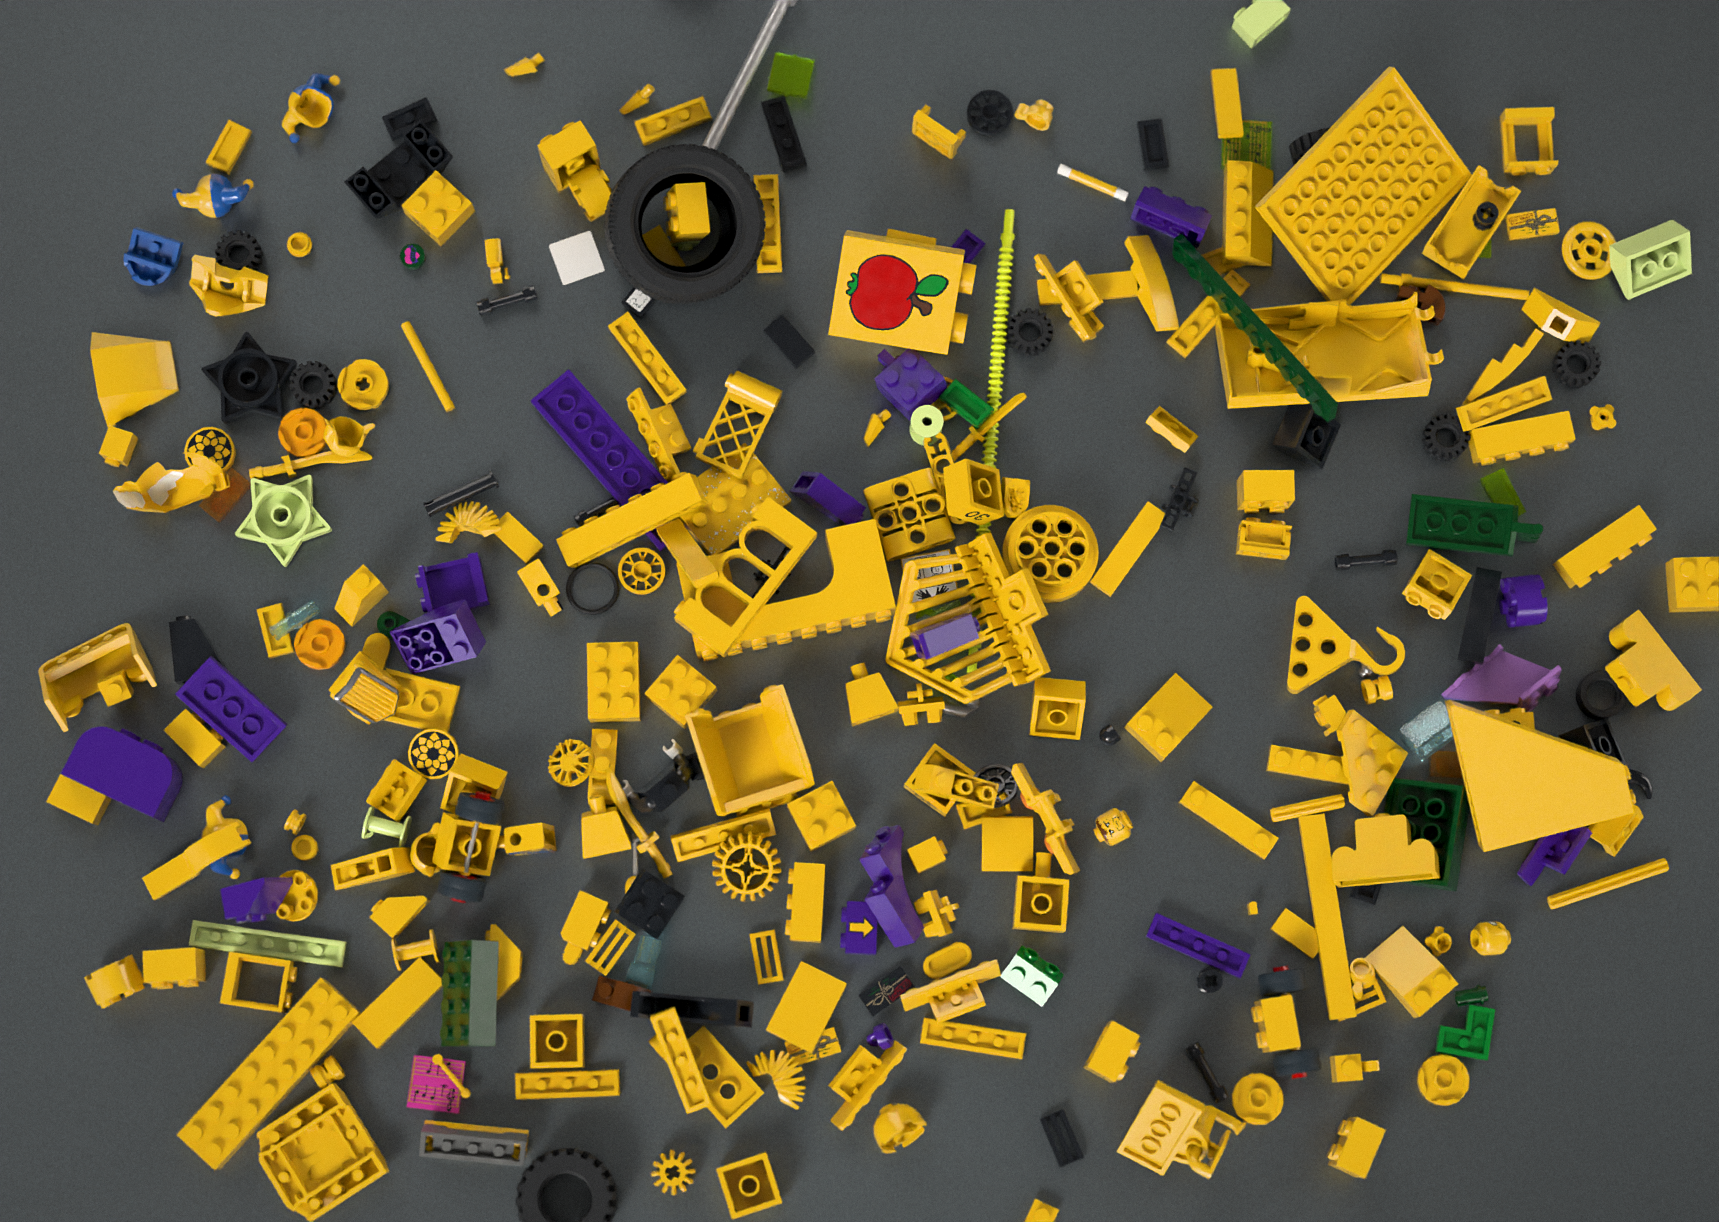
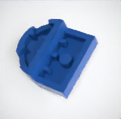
M137 227L133 228L128 252L124 253V266L127 267L132 275L131 278L137 283L146 286L160 284L168 280L175 273L183 242Z

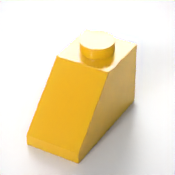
M425 896L386 898L385 901L380 899L372 907L371 911L373 914L370 918L389 936L396 939L426 907L430 900Z

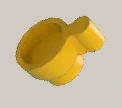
M1037 100L1031 106L1020 103L1014 116L1017 119L1025 120L1035 129L1047 130L1052 122L1053 107L1044 100Z
M1357 958L1349 965L1353 997L1355 999H1361L1363 997V989L1371 987L1376 980L1375 969L1365 958Z

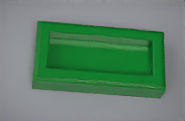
M956 378L939 396L943 403L976 429H979L994 412L993 407Z

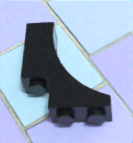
M643 991L632 992L630 1017L650 1019L651 1015L675 1007L680 1022L752 1028L753 1001Z

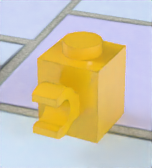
M1360 1054L1330 1056L1332 1082L1363 1080L1362 1072L1380 1071L1379 1060L1361 1062Z

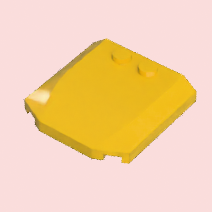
M336 1083L330 1084L257 1132V1139L259 1138L260 1164L286 1207L292 1211H297L310 1222L324 1215L389 1172L385 1158L346 1094Z

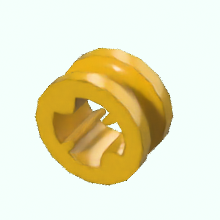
M294 809L289 815L284 829L286 831L292 830V834L297 835L303 827L307 815H299L298 810Z

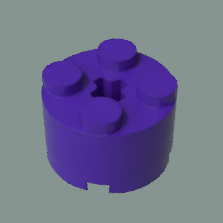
M1539 574L1507 577L1500 580L1503 600L1499 601V610L1501 615H1506V622L1509 628L1539 625L1546 621L1548 611L1547 597H1542L1541 590L1545 589V586Z

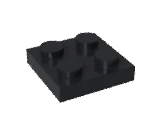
M642 868L614 912L650 936L658 939L685 896Z

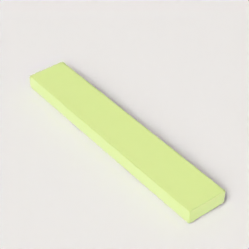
M193 920L188 946L343 968L347 942Z

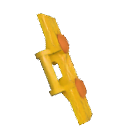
M1023 763L1012 765L1011 773L1021 790L1020 797L1023 804L1028 809H1034L1040 815L1046 827L1045 832L1047 835L1044 842L1051 854H1055L1064 873L1072 875L1080 872L1064 838L1065 834L1073 830L1072 826H1074L1071 818L1061 821L1053 807L1061 801L1059 795L1051 789L1041 793L1036 788Z

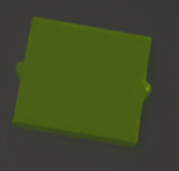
M775 53L767 92L782 94L786 98L792 96L807 99L815 60L800 58L796 54L790 56Z

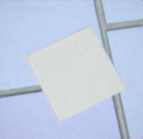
M591 231L549 245L563 285L605 271Z

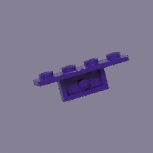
M1583 826L1541 837L1535 843L1526 860L1521 864L1517 874L1530 886L1534 884L1545 866L1565 875L1592 832Z

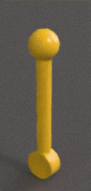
M434 1055L432 1058L433 1063L439 1064L461 1091L463 1098H469L471 1091L468 1088H464L445 1065L442 1055Z

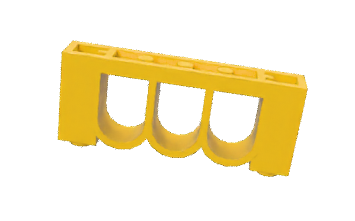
M768 496L764 502L760 499L752 509L754 513L752 516L753 522L748 523L739 535L740 549L729 550L721 556L717 567L719 578L698 587L695 600L691 597L686 602L682 600L674 610L676 614L674 617L675 622L724 658L817 538L816 531ZM757 530L765 531L791 549L775 571L747 550L745 540L752 532ZM736 558L744 559L769 577L753 599L724 577L723 569L730 560ZM714 586L722 587L748 605L732 627L728 626L702 605V596L707 589Z

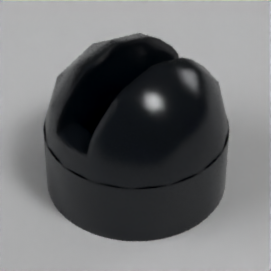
M1110 723L1100 731L1099 738L1105 745H1114L1121 740L1119 734Z

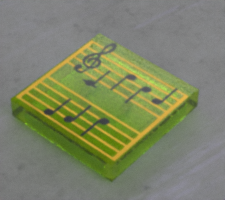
M1242 120L1243 137L1221 138L1220 169L1225 168L1227 160L1251 161L1271 169L1272 122Z

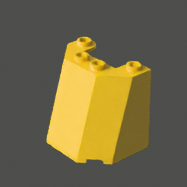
M783 684L779 686L770 685L764 688L760 694V703H748L735 711H724L718 714V716L712 717L710 711L700 708L685 715L717 816H725L736 812L737 817L760 810L775 808L794 801L798 798L797 792L809 789L815 785L811 766Z

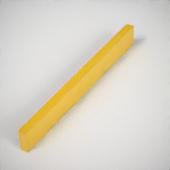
M1325 814L1299 816V829L1329 1021L1355 1018L1356 1011L1336 885L1332 879V858Z

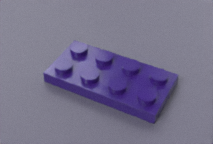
M212 656L175 693L178 698L251 762L287 726L283 719Z

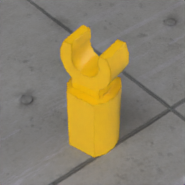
M498 238L485 240L487 265L490 267L491 280L493 284L503 283L501 266L504 265L501 240Z

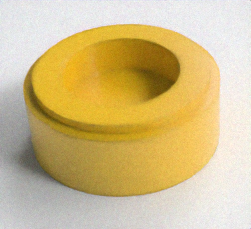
M300 835L293 840L291 850L297 859L309 861L316 856L318 843L309 835Z

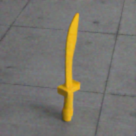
M361 450L349 457L328 451L291 461L289 455L281 457L285 463L267 467L257 466L249 469L250 479H263V477L288 473L289 478L297 477L293 470L320 463L344 464L371 460L372 456Z
M608 767L606 770V784L609 794L626 822L640 839L641 843L636 846L640 854L646 851L650 853V856L657 865L659 874L661 873L664 879L671 876L673 873L670 870L669 863L666 862L654 843L660 837L655 831L648 834L645 832L632 813L626 794L612 768Z

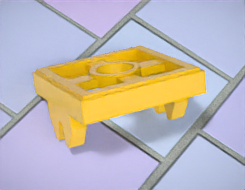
M925 105L921 110L918 109L913 116L912 133L949 159H953L957 153V148L966 137V131L961 129L955 135L928 116L931 112V107Z

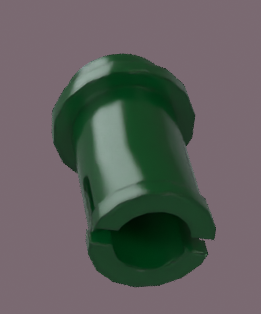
M1478 984L1476 988L1454 991V998L1457 1007L1475 1003L1484 1005V1002L1488 1001V993L1485 986Z

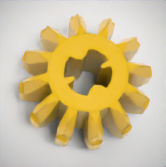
M670 1150V1160L667 1159L664 1153H661L660 1158L664 1163L653 1162V1165L660 1168V1171L651 1172V1176L660 1175L661 1179L655 1181L654 1185L658 1186L664 1182L663 1193H666L669 1186H672V1195H676V1185H679L680 1189L685 1192L687 1188L683 1181L693 1184L694 1180L686 1177V1175L694 1174L696 1170L686 1169V1166L693 1162L692 1159H688L684 1163L681 1162L685 1156L684 1152H681L678 1159H675V1151ZM676 1165L679 1167L677 1172L680 1171L679 1178L674 1177L671 1180L667 1177L669 1173L666 1174V1170Z

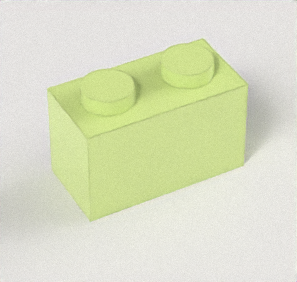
M1252 0L1253 4L1247 9L1243 7L1234 15L1235 20L1232 28L1251 49L1287 19L1291 9L1282 0Z

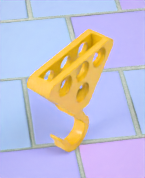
M1301 596L1296 601L1287 689L1292 694H1298L1354 660L1361 662L1376 674H1393L1399 670L1404 662V646L1396 636L1390 635L1377 627L1376 631L1388 644L1395 648L1397 658L1392 664L1387 666L1379 665L1309 597ZM1303 615H1308L1312 618L1313 622L1309 626H1302L1298 619ZM1299 640H1306L1310 644V648L1306 651H1300L1296 648L1295 644ZM1324 643H1332L1335 646V651L1331 654L1324 653L1321 650V646ZM1298 664L1304 665L1307 668V673L1303 676H1297L1293 672L1294 666Z

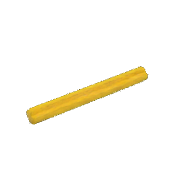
M1661 858L1548 896L1547 902L1551 909H1556L1669 870V865L1665 858Z

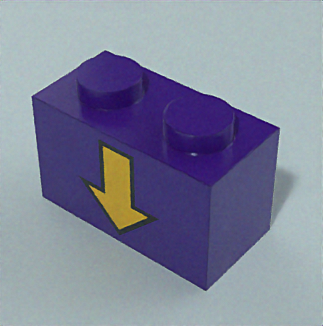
M847 901V907H842L841 922H846V933H841L840 948H845V954L876 955L877 919L866 902Z

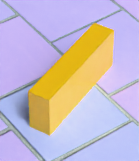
M419 957L352 1023L377 1049H380L443 987L442 978L422 957Z

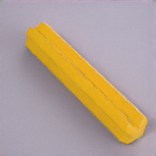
M1342 794L1280 806L1272 808L1270 816L1273 822H1278L1299 816L1343 808L1345 800Z

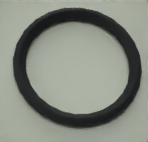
M594 562L585 563L578 566L570 574L566 583L567 598L570 604L581 613L588 615L601 614L610 609L619 595L618 579L615 573L606 565ZM586 568L602 569L612 578L614 593L609 603L602 608L595 610L585 609L578 605L572 596L571 585L573 579L580 571Z

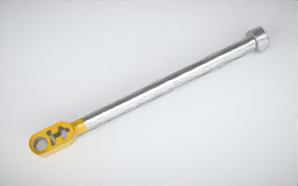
M775 0L702 146L717 150L788 7L795 6L797 0Z

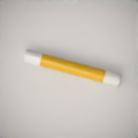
M1060 164L1057 173L1122 201H1126L1129 194L1127 191L1063 164Z

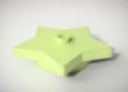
M306 475L285 485H276L252 478V509L235 532V535L238 538L267 544L280 563L287 567L303 541L327 534L332 531V528L313 508V477L311 475ZM282 515H288L285 521L280 522Z

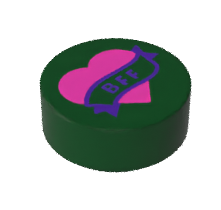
M412 243L402 248L400 259L407 269L416 270L424 265L426 255L421 246Z

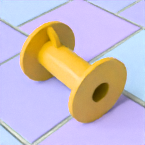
M433 929L429 930L430 939L400 946L397 945L395 938H391L393 956L398 971L402 970L401 961L434 954L436 962H440L437 940Z

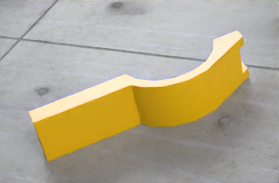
M236 821L207 835L189 846L184 853L142 877L153 900L162 898L197 877L204 868L213 862L251 844L250 839L242 841L237 831V828L242 826L241 822Z

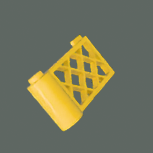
M737 370L735 374H729L725 383V387L728 388L727 393L705 438L699 437L693 452L697 453L695 459L741 479L772 414L778 406L783 390ZM729 400L739 404L742 412L728 416L726 406ZM757 412L765 416L762 423L751 426L747 415ZM724 413L725 418L720 419L722 414ZM744 416L748 428L735 432L731 420ZM727 422L731 434L718 438L715 431L717 425ZM758 429L757 434L755 436L753 431ZM750 432L753 439L752 444L741 448L737 436ZM733 438L737 450L724 454L720 442ZM717 444L721 454L714 458L703 455L706 447ZM740 454L743 462L740 469L737 470L730 467L726 458Z

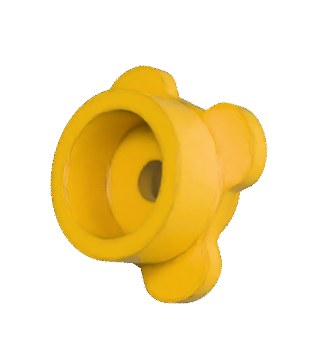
M1607 404L1604 407L1598 408L1593 406L1590 408L1591 426L1594 430L1606 427L1612 429L1616 426V420L1613 419L1614 407Z
M1436 926L1434 932L1426 937L1425 945L1431 948L1434 956L1438 957L1450 949L1452 939L1449 934L1444 933L1443 927Z

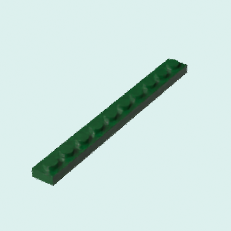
M1182 234L1174 238L1172 251L1174 259L1178 263H1182L1188 270L1191 278L1197 280L1203 286L1205 293L1217 301L1220 309L1233 319L1236 327L1243 330L1249 336L1251 343L1255 347H1259L1265 354L1268 362L1274 364L1280 370L1282 377L1293 384L1300 397L1306 399L1312 405L1314 412L1318 416H1322L1327 423L1334 419L1338 408V403L1193 245Z

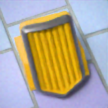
M359 651L329 688V691L331 692L330 697L335 702L344 706L352 715L370 725V723H378L395 714L399 700L398 689L400 685L386 670L379 668L366 653Z

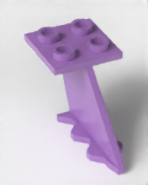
M1499 644L1490 655L1484 657L1483 665L1476 664L1469 672L1462 674L1441 696L1447 700L1517 705V708H1525L1526 712H1531L1539 704L1538 700L1544 695L1549 697L1558 689L1557 684L1560 681L1559 677L1562 668L1558 665L1553 670L1539 666L1504 652L1503 647Z

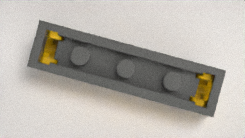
M425 1120L421 1131L419 1156L524 1166L529 1130Z

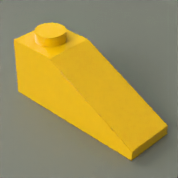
M410 847L390 848L330 865L335 890L414 873V865L410 859Z

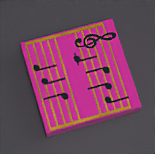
M414 1055L407 1107L459 1113L461 1091L439 1064L433 1063V1057ZM443 1059L445 1065L463 1085L466 1061Z

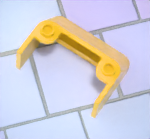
M129 623L120 624L50 659L39 668L38 672L44 702L63 732L68 731L66 718L78 715L84 704L83 699L100 691L97 683L103 677L124 669L131 682L140 683L148 680L152 688L157 686L150 661Z

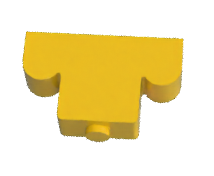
M1639 609L1609 632L1611 644L1616 649L1622 650L1623 653L1606 665L1605 670L1633 706H1639L1656 694L1659 706L1664 710L1672 711L1689 701L1702 690Z
M1387 813L1376 814L1373 818L1357 819L1355 821L1356 850L1354 851L1346 846L1339 847L1334 851L1331 859L1332 879L1338 888L1440 878L1437 851L1431 842L1426 839H1417L1412 842L1411 825L1405 815L1390 816Z

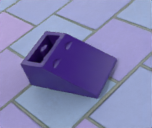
M465 599L443 605L390 631L411 674L475 658L486 644V640Z

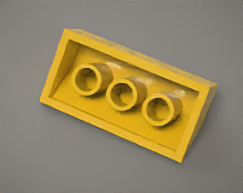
M1227 160L1224 168L1222 264L1230 265L1234 263L1245 264L1246 266L1271 267L1272 229L1255 206L1273 188V170L1251 161Z

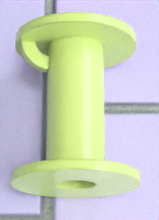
M923 405L913 412L910 435L916 443L924 446L925 437H932L933 441L929 445L939 440L935 435L939 432L942 433L944 423L943 415L939 409L931 405Z
M371 806L364 821L362 838H369L376 832L400 839L399 848L404 847L410 831L411 816H407L404 824L374 816L375 808Z

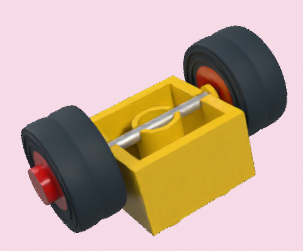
M462 792L458 797L455 814L443 812L432 862L435 865L445 869L440 874V881L437 887L438 893L460 903L482 901L486 879L478 875L490 876L501 826L498 824L501 822L505 806L503 801L493 798L491 794L485 792Z
M1288 966L1272 968L1273 972L1258 976L1262 996L1281 994V997L1258 1000L1254 1002L1255 1007H1251L1253 1022L1258 1023L1259 1033H1256L1257 1046L1262 1048L1263 1053L1285 1049L1292 1051L1273 1055L1276 1076L1291 1075L1292 1079L1307 1077V1072L1322 1068L1318 1048L1300 1050L1301 1044L1292 995H1290L1291 992L1307 989L1305 971L1303 968L1288 970Z

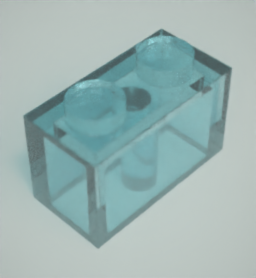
M1440 701L1427 707L1421 714L1406 722L1399 729L1404 745L1422 762L1454 739L1447 707Z

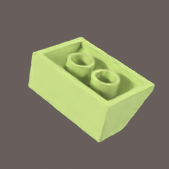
M1674 220L1609 245L1610 267L1628 300L1692 274L1690 231Z

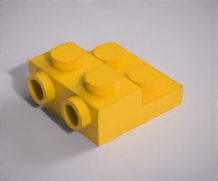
M1428 549L1402 594L1406 596V600L1410 604L1415 606L1421 605L1426 608L1431 617L1445 620L1453 611L1472 575L1431 549Z

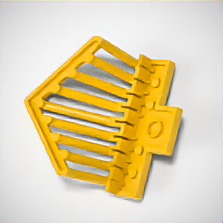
M991 532L984 533L968 544L955 547L957 554L915 559L905 564L885 658L888 665L964 704L971 703L1011 682L1014 687L1023 685L1051 671L1031 626L1034 622L1048 615L1028 568L1022 569L1012 576L1009 575ZM951 564H962L963 567L961 570L917 579L919 569ZM967 578L970 583L912 603L914 591ZM975 594L976 598L961 606L908 625L909 615ZM981 609L982 613L975 617L980 626L987 624L989 628L978 633V639L929 659L920 658L914 662L907 659L916 654L914 645L903 648L904 639L910 636V632ZM994 638L995 642L988 647L948 665L937 668L934 671L925 668ZM997 653L1001 655L998 660L959 678H955L953 681L945 678V676ZM1005 667L1007 669L1006 674L970 691L964 688V686Z

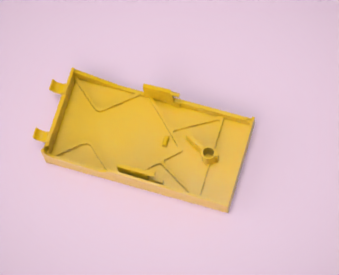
M1414 292L1407 300L1361 306H1351L1346 303V300L1252 309L1336 402L1428 396L1432 381L1429 365L1439 364L1444 360L1442 350L1435 354L1427 352L1421 321L1432 319L1435 313L1433 306L1427 310L1417 308V292ZM1217 313L1215 332L1228 409L1310 404L1306 399L1300 397L1290 381H1286L1282 377L1280 370L1274 364L1268 362L1260 348L1255 347L1251 343L1249 336L1243 330L1236 327L1233 319L1227 313Z

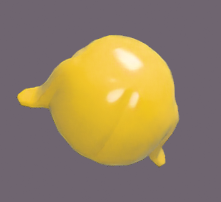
M344 416L335 417L330 421L325 419L327 425L323 438L334 453L345 457L353 456L359 452L367 434L375 428V424L370 423L362 426L357 421Z
M439 822L434 823L429 832L418 836L411 845V863L422 874L429 877L442 870L432 862L440 828Z

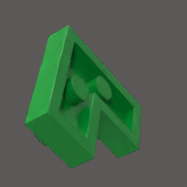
M1468 1005L1464 1030L1441 1025L1438 1027L1435 1051L1487 1061L1495 1009Z

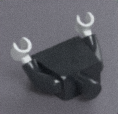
M674 739L671 740L673 746L670 749L663 746V751L673 759V762L638 792H634L627 780H622L625 785L623 790L628 802L640 813L662 812L690 788L689 780L692 778L694 770L685 755L682 754L683 748Z

